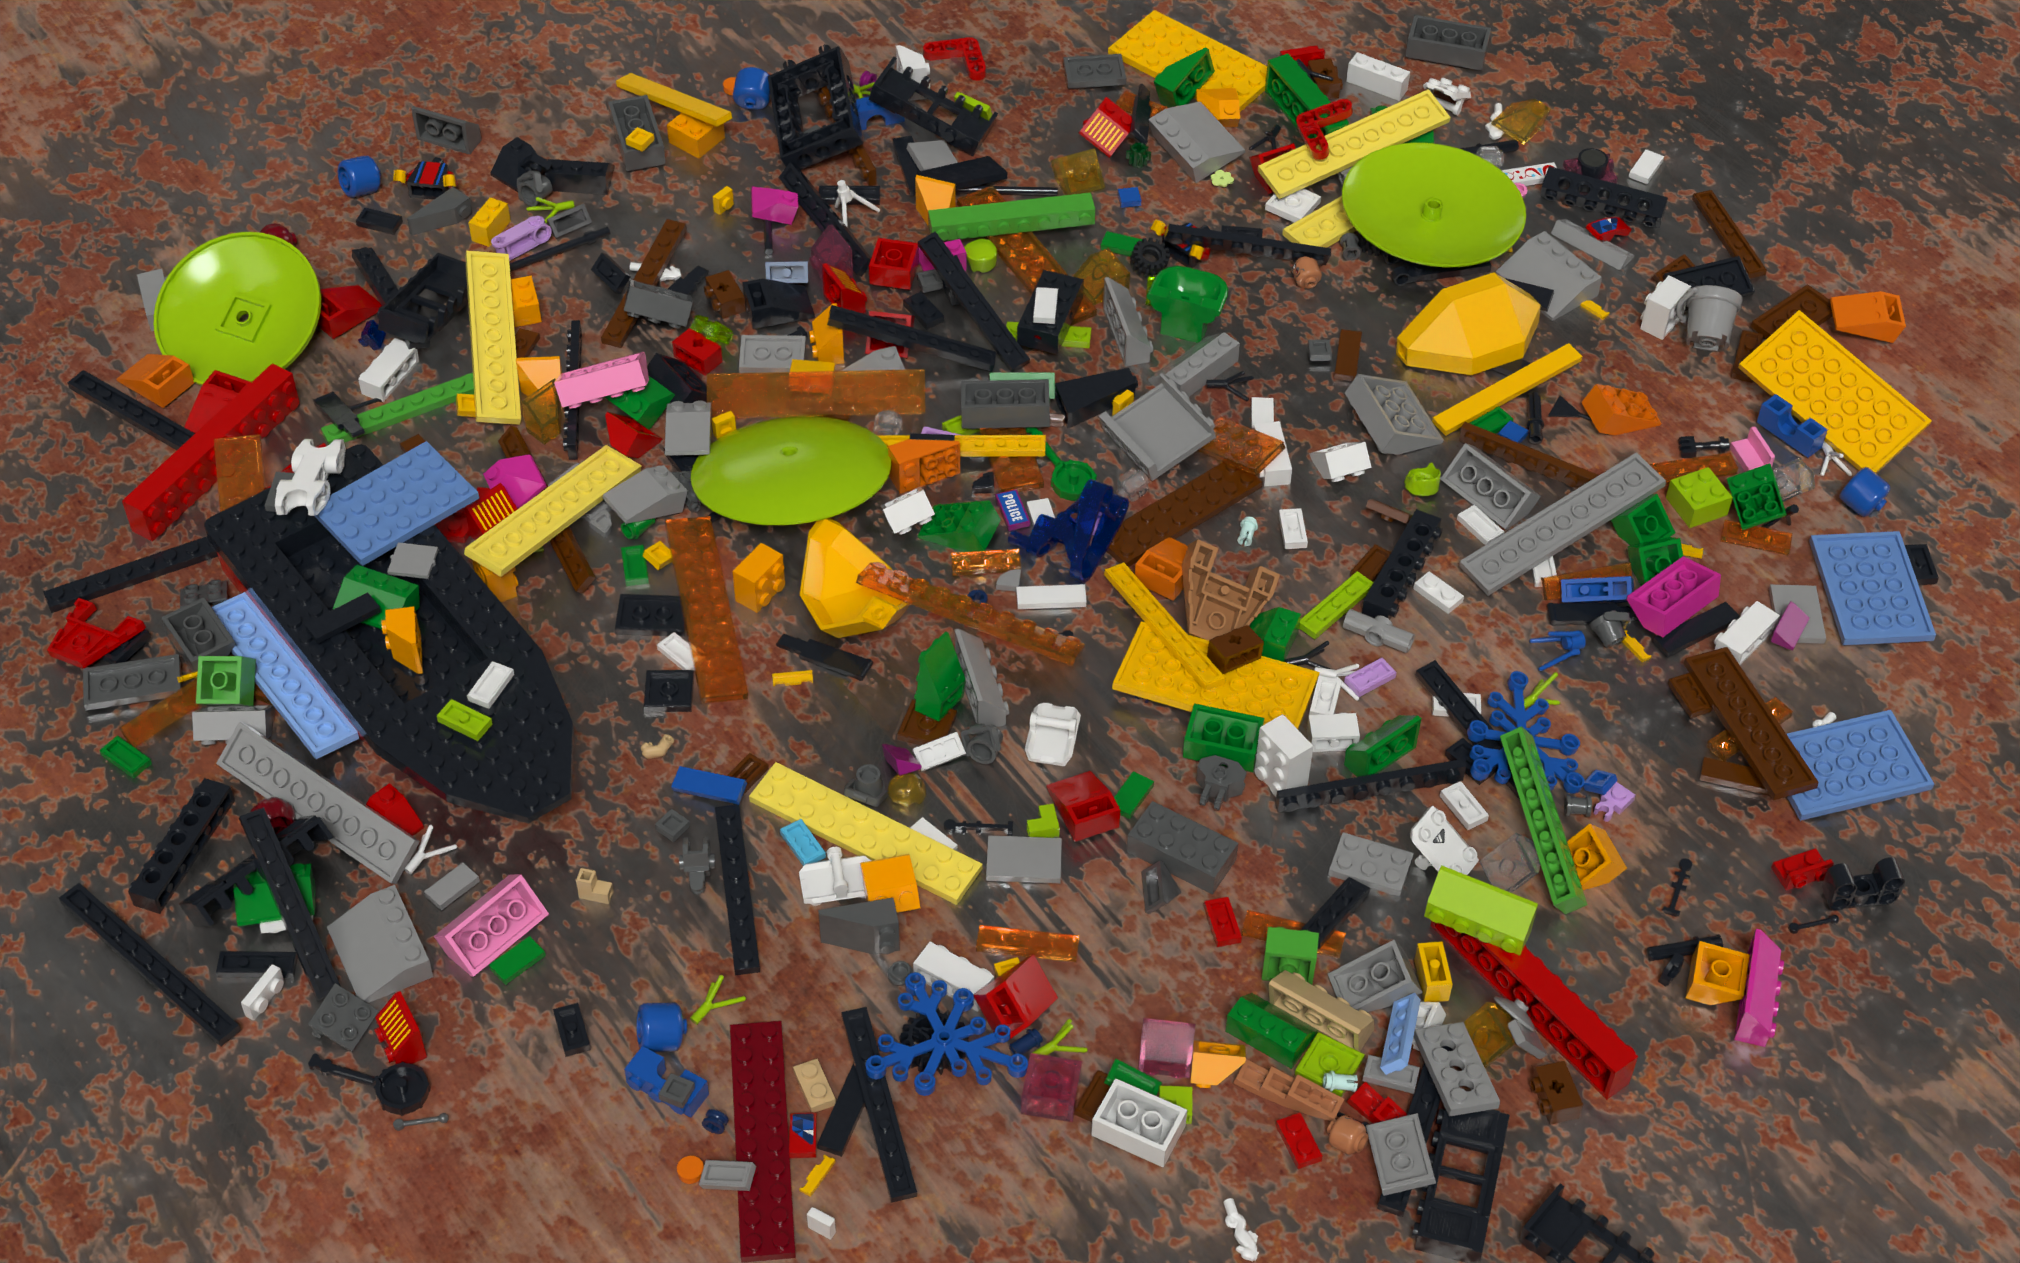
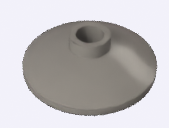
M1500 996L1493 998L1532 1032L1536 1030L1531 1018L1526 1013L1529 1007L1517 998L1513 1002Z

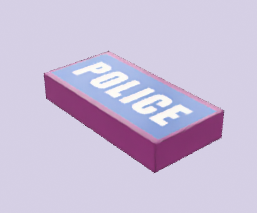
M1017 489L995 494V500L1008 531L1030 526L1029 517Z

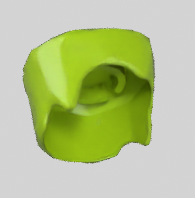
M977 239L964 246L967 260L973 272L980 271L986 273L996 266L997 248L990 240Z
M1429 463L1424 468L1411 469L1404 479L1405 488L1416 496L1434 495L1440 488L1441 472L1435 468L1433 463Z

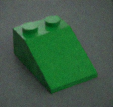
M1205 47L1167 66L1156 76L1154 84L1160 104L1167 108H1172L1189 103L1195 96L1196 89H1200L1215 72L1208 48Z

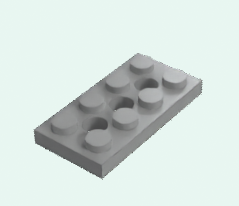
M1464 1022L1415 1029L1413 1037L1449 1116L1499 1108V1097ZM1448 1046L1451 1047L1453 1051H1447L1446 1049L1441 1047ZM1458 1066L1462 1069V1071H1456L1455 1069L1450 1067ZM1460 1086H1467L1472 1091H1465Z

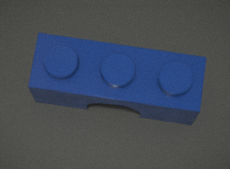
M869 97L856 99L861 130L867 129V121L874 115H881L885 125L905 122L904 117L897 113L894 114L868 100Z
M1777 394L1773 395L1761 405L1757 423L1809 458L1822 448L1828 429L1812 418L1799 425L1791 415L1793 405Z
M644 1046L640 1048L624 1069L626 1082L632 1089L647 1093L652 1100L667 1104L674 1112L680 1115L685 1114L692 1118L709 1095L707 1080L685 1069L680 1077L694 1082L695 1089L684 1108L682 1109L659 1100L658 1094L666 1080L661 1078L666 1072L664 1057Z

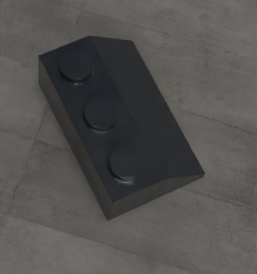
M548 159L552 163L549 170L545 172V177L550 180L553 188L552 191L608 195L615 168L613 164Z
M656 353L647 365L648 375L675 394L670 403L675 401L683 403L705 401L712 405L720 399L684 361Z

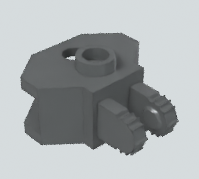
M1217 755L1200 759L1196 781L1203 789L1199 802L1200 805L1205 806L1209 797L1215 798L1214 809L1220 810L1223 801L1226 802L1227 798L1243 794L1245 789L1244 780L1247 772L1239 762Z
M684 837L683 855H679L680 870H684L685 876L689 877L691 891L698 896L705 891L706 876H711V869H715V854H711L709 837H703V850L691 851L689 837Z

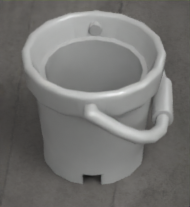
M1703 285L1690 288L1677 303L1675 309L1676 316L1680 319V322L1687 326V344L1689 345L1690 341L1694 342V348L1705 351H1718L1721 345H1724V350L1727 349L1730 345L1736 314L1742 306V296L1732 289L1721 286ZM1685 302L1688 307V316L1681 314V308Z

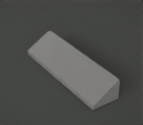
M1567 219L1557 220L1551 232L1557 238L1618 270L1623 269L1634 258L1632 253L1609 241L1597 240L1588 230Z

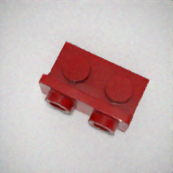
M1317 45L1280 51V56L1289 54L1294 60L1300 59L1306 67H1308V61L1325 59V50L1323 48L1319 49Z
M1815 848L1775 861L1771 869L1787 891L1793 888H1802L1814 881H1823L1828 869L1834 865L1832 859L1824 861Z

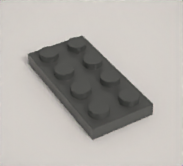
M179 654L83 668V702L85 710L182 696V682L178 683L177 677L182 675Z

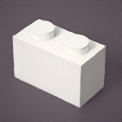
M1356 713L1309 715L1307 735L1308 741L1313 745V752L1346 751L1351 744H1357L1360 733Z

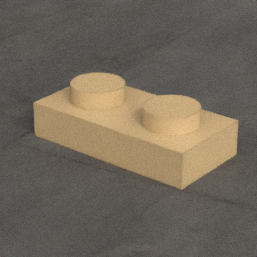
M818 1059L793 1067L794 1075L811 1113L835 1105L836 1099Z

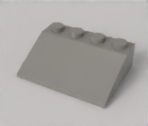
M1201 101L1164 109L1149 119L1151 134L1195 183L1245 153V149Z
M1545 231L1529 239L1495 272L1503 278L1554 290L1548 312L1540 310L1551 321L1579 307L1582 302L1597 297L1602 277Z
M1358 374L1345 391L1350 405L1357 412L1359 419L1365 425L1368 434L1373 438L1381 453L1399 455L1443 443L1442 436L1406 381Z
M395 885L370 894L327 926L356 997L366 1003L433 977L428 956Z

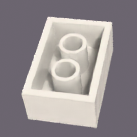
M1283 714L1260 727L1255 763L1256 776L1270 787L1274 796L1277 795L1278 790L1308 785L1313 745Z
M1115 1078L1092 1119L1091 1136L1164 1167L1186 1126L1187 1109Z

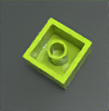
M1709 467L1670 480L1666 495L1668 502L1689 528L1727 516L1733 499Z

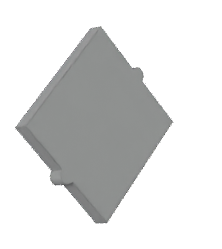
M398 542L394 555L390 556L391 563L387 571L388 574L428 579L432 567L436 565L435 558L438 553V547Z

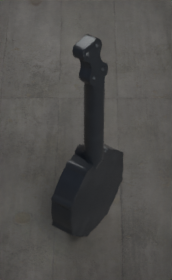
M313 1054L308 1062L311 1070L318 1069L324 1076L331 1074L374 1087L382 1110L392 1114L404 1116L422 1108L431 1091L422 1067L401 1062L392 1065L387 1069H383L379 1076H371L332 1064L330 1059L322 1060L318 1054Z

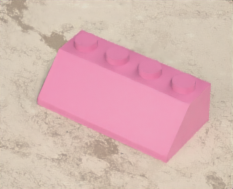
M640 352L561 373L554 382L561 406H569V409L581 406V402L590 401V403H595L603 400L602 397L611 395V398L623 395V391L631 389L632 392H637L645 389L644 386L649 382L645 352Z
M521 874L508 875L439 931L434 938L451 960L471 977H474L548 916L549 913Z

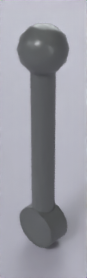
M441 1113L437 1117L409 1121L396 1119L393 1122L395 1130L400 1131L405 1126L439 1121L447 1123L449 1116L446 1113Z

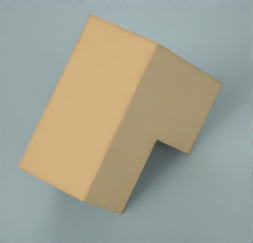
M581 868L576 879L579 898L609 904L614 892L613 884L597 880L596 871Z

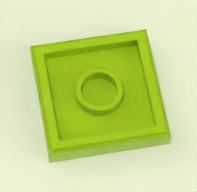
M1318 1032L1297 1066L1294 1075L1297 1076L1298 1074L1323 1087L1324 1074L1330 1071H1334L1335 1074L1355 1075L1364 1060L1365 1054ZM1334 1089L1332 1093L1342 1097L1346 1090Z

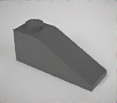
M450 188L407 218L410 234L416 235L459 223L472 214L470 198L456 188Z

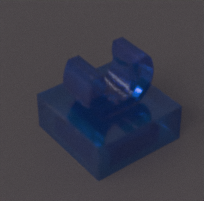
M374 320L367 321L358 342L363 347L369 345L374 351L378 350L383 344L386 332L378 330V324Z

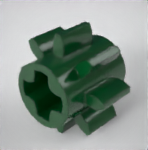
M1143 143L1130 145V150H1126V159H1129V165L1131 164L1135 168L1147 166V161L1151 160V152L1148 151L1149 147Z

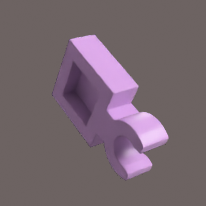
M1616 782L1605 795L1601 796V802L1596 804L1594 814L1596 815L1600 811L1606 812L1604 821L1608 822L1611 820L1614 811L1620 815L1634 801L1635 794Z

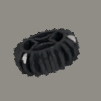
M937 1008L936 1012L943 1026H945L950 1012L947 1010L942 1014L939 1008ZM917 1013L916 1019L909 1017L908 1024L903 1025L902 1033L899 1036L901 1044L911 1047L915 1045L914 1042L919 1044L932 1038L934 1031L926 1015ZM958 1022L956 1029L964 1027V1022ZM969 1037L963 1038L961 1040L969 1042ZM933 1050L914 1057L911 1069L918 1066V1071L920 1073L923 1072ZM956 1050L959 1058L965 1059V1052ZM945 1053L936 1070L940 1075H942L945 1068L951 1072V1064Z

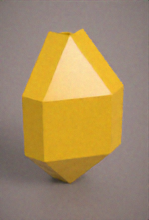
M1495 272L1444 288L1397 337L1396 355L1406 366L1474 375L1522 359L1539 323L1541 305L1529 293Z
M831 518L816 521L808 533L800 597L820 630L837 638L882 630L899 620L913 600L892 568L839 522Z

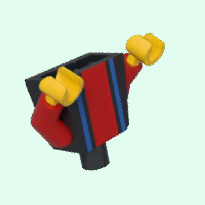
M438 157L433 158L432 162H419L416 168L407 174L404 170H394L393 181L407 184L410 198L434 200L448 191L449 188H456L458 186L454 173L449 171L448 165Z
M1154 220L1150 229L1156 231L1158 236H1162V243L1165 244L1164 249H1169L1170 257L1190 268H1194L1200 260L1207 261L1209 259L1211 248L1195 244L1192 246L1188 244H1172L1171 242L1164 241V233L1167 227H1165L1166 225L1162 221ZM1185 223V224L1181 225V226H1187V227L1197 228V227H1195L1194 225H1192L1191 223ZM1206 225L1200 227L1201 229L1210 230V228Z

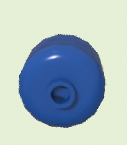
M755 67L741 69L735 79L733 90L734 102L744 109H764L770 100L769 74Z
M370 156L345 159L339 163L337 170L339 184L348 197L355 198L372 194L380 188L381 173L377 164Z
M1864 467L1847 483L1841 491L1839 498L1859 516L1867 517L1874 510L1879 512L1887 503L1885 498L1890 492V485L1873 470Z
M673 1002L641 1004L637 1013V1041L639 1048L644 1046L653 1052L677 1051L682 1044L683 1034L687 1033V1020L683 1019L680 1006Z

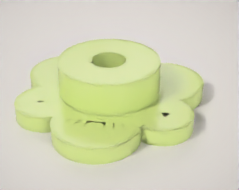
M1217 170L1215 174L1211 175L1214 186L1226 187L1234 182L1230 172Z

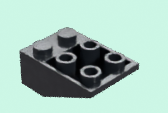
M769 279L742 282L745 306L753 329L815 318L805 286Z

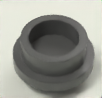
M904 961L894 962L888 969V979L894 985L903 986L905 985L906 977L913 973V969Z

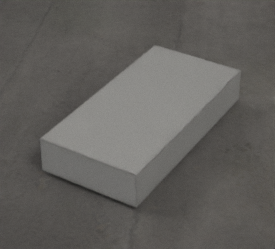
M461 863L426 889L424 894L438 909L443 910L479 883L480 879L466 864Z
M1516 1019L1508 1023V1028L1519 1047L1539 1059L1547 1056L1537 1033L1532 1032Z
M1368 1055L1362 1081L1414 1094L1420 1067L1408 1064L1401 1071H1394L1386 1075L1380 1068L1382 1058Z
M706 1160L699 1185L703 1189L750 1191L756 1165L753 1162Z

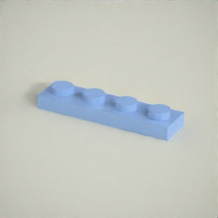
M1416 993L1403 997L1393 1003L1380 1065L1381 1070L1386 1075L1394 1071H1401L1408 1066L1421 1001Z

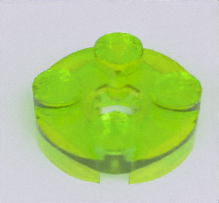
M695 315L690 326L692 330L706 333V338L717 343L719 340L725 344L730 343L734 334L730 328L717 321L715 323L708 321V317Z

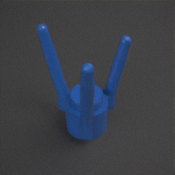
M1579 630L1550 631L1548 636L1554 637L1530 639V643L1561 641L1563 648L1570 651L1540 666L1539 671L1550 668L1571 656L1580 655L1579 649H1584L1586 645L1585 636Z

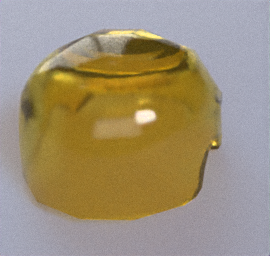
M914 772L901 776L896 774L888 783L890 799L904 807H908L912 803L921 804L927 795L923 780Z

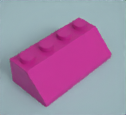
M1683 556L1628 595L1627 601L1645 629L1664 637L1719 597L1721 574Z
M1756 929L1747 951L1750 957L1743 999L1739 1001L1734 1040L1766 1047L1768 1039L1774 1038L1776 1023H1772V1019L1777 1016L1779 1002L1775 1001V996L1780 994L1782 982L1777 979L1778 975H1782L1784 961L1780 960L1781 949L1762 930Z

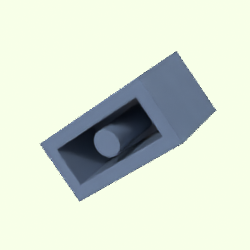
M808 261L765 262L766 279L785 283L809 282Z

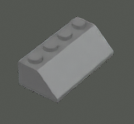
M1105 277L1103 310L1124 365L1131 366L1149 363L1150 353H1153V345L1151 340L1148 341L1146 326L1141 324V313L1136 311L1135 298L1131 297L1126 287L1109 277Z
M1225 332L1207 336L1151 376L1148 382L1155 387L1161 384L1159 374L1162 373L1167 379L1171 378L1175 382L1180 392L1184 391L1190 397L1205 386L1207 380H1213L1238 362L1240 343Z
M1467 443L1463 445L1440 478L1445 484L1478 507L1506 530L1527 516L1541 497L1477 447Z
M955 629V652L966 679L964 689L976 725L985 724L995 725L996 727L1006 725V715H1009V707L1007 701L1002 700L1003 690L1001 683H996L997 673L995 666H991L989 662L991 661L989 648L984 647L982 639L961 629Z

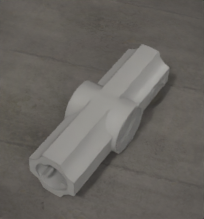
M1349 609L1343 622V628L1365 636L1366 641L1373 646L1385 644L1408 653L1415 638V634L1393 626L1392 622L1384 616L1372 618L1353 609Z

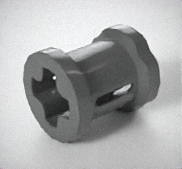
M1346 233L1340 238V244L1344 248L1343 257L1346 260H1356L1360 257L1361 250L1357 245L1359 240L1358 236L1354 233Z
M1565 795V816H1570V814L1591 816L1592 798L1590 795H1586L1585 798Z

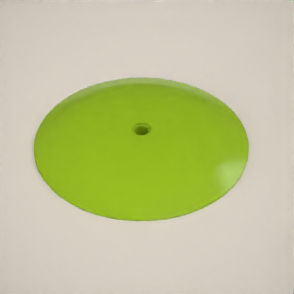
M1403 143L1371 152L1350 169L1342 188V203L1346 215L1355 229L1365 239L1395 257L1422 265L1464 267L1492 260L1505 253L1517 242L1526 222V207L1523 197L1513 181L1503 171L1473 153L1447 145Z
M821 416L781 417L746 425L727 433L711 443L710 454L699 455L693 465L691 485L697 498L706 507L727 518L760 525L802 524L839 515L867 501L887 481L891 470V458L888 455L886 444L876 434L858 424Z

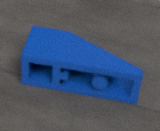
M1631 576L1561 579L1562 603L1628 602L1627 596L1634 592V579Z

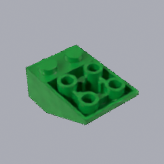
M1770 463L1727 478L1742 530L1787 515L1782 494Z
M990 500L938 504L933 506L932 509L935 515L931 516V521L923 524L918 538L966 553L981 552L986 550L1001 519Z
M946 631L939 638H936L932 645L926 651H922L919 656L918 663L920 667L916 677L918 685L914 696L916 700L915 711L937 721H940L963 698L966 680L950 635Z

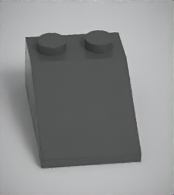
M894 898L818 910L821 943L874 955L900 951L899 921Z

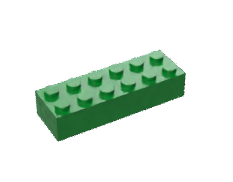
M1289 54L1268 60L1265 92L1296 128V118L1299 114L1331 103L1328 97L1318 88L1317 84L1308 77V74L1301 69L1297 61ZM1324 113L1319 117L1327 118L1329 114ZM1347 119L1320 129L1325 136L1350 124ZM1310 134L1308 138H1315L1318 135Z

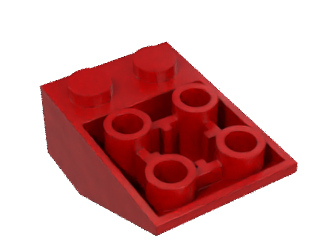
M360 285L320 289L321 310L317 326L334 339L376 314L382 305Z
M214 370L203 383L184 428L193 433L199 431L251 382Z
M1091 771L1046 785L1074 842L1119 828L1120 808L1111 791Z
M1031 954L973 994L993 1032H995L997 1026L1006 1025L1010 1028V1039L1030 1026L1058 999L1034 954ZM999 1032L998 1034L1004 1036L1007 1033Z

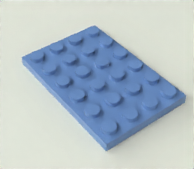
M426 441L330 495L326 506L315 517L364 566L395 548L398 542L403 543L478 500L479 493Z
M1900 531L1811 535L1809 540L1843 645L1934 641L1936 633Z
M1891 710L1787 733V736L1819 782L1817 789L1787 797L1800 821L1933 789V780Z

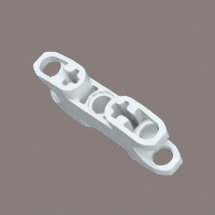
M304 439L299 444L291 460L292 470L295 473L292 480H280L277 486L275 498L277 515H287L291 509L297 506H306L310 516L320 513L330 497L328 475L340 474L344 467L346 450L344 439H335L330 445L321 448L314 446L313 439Z

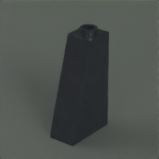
M1129 368L1055 383V401L1061 414L1065 415L1067 428H1072L1112 409L1114 398L1117 395H1121L1127 389L1134 393L1135 398V388H1138L1137 377L1132 375Z

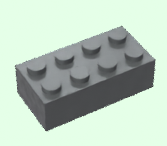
M1414 15L1405 57L1482 70L1491 28Z
M643 95L608 102L610 121L626 171L666 164L664 144L648 96ZM637 127L654 134V141L643 152L626 145L625 138Z
M1049 379L961 381L962 428L1050 427Z
M1154 801L1150 803L1128 834V853L1152 865L1161 861L1170 874L1212 895L1237 859L1238 842Z

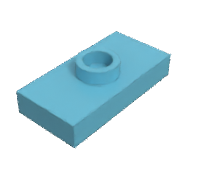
M802 819L780 829L781 836L803 866L807 863L818 862L826 858V852Z

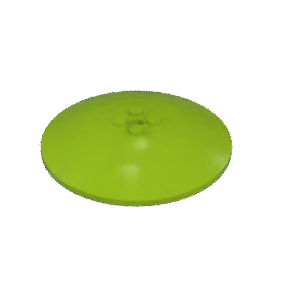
M239 232L212 239L187 254L173 268L163 283L154 310L153 325L158 347L162 355H173L188 363L195 384L200 386L203 385L214 370L252 382L272 363L286 369L306 348L317 327L321 310L319 281L306 257L292 244L276 236L259 232ZM242 315H249L246 321L239 322Z

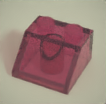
M832 224L828 225L811 247L810 264L813 269L819 272L822 281V264L824 263L844 270L850 278H853L852 249Z
M1144 1018L1138 1070L1147 1075H1167L1177 1079L1190 1078L1196 1024Z

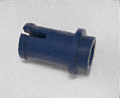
M1035 1028L1033 1030L1028 1029L1026 1031L1027 1034L1009 1044L1011 1053L1013 1055H1023L1034 1047L1039 1048L1040 1043L1043 1042L1040 1033Z

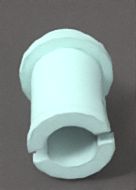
M1245 517L1240 523L1241 531L1237 541L1242 545L1243 540L1246 538L1244 546H1250L1254 531L1258 529V524L1255 518Z
M1330 1071L1324 1074L1323 1087L1330 1092L1334 1089L1356 1092L1358 1083H1354V1081H1358L1357 1075L1335 1074L1334 1071Z

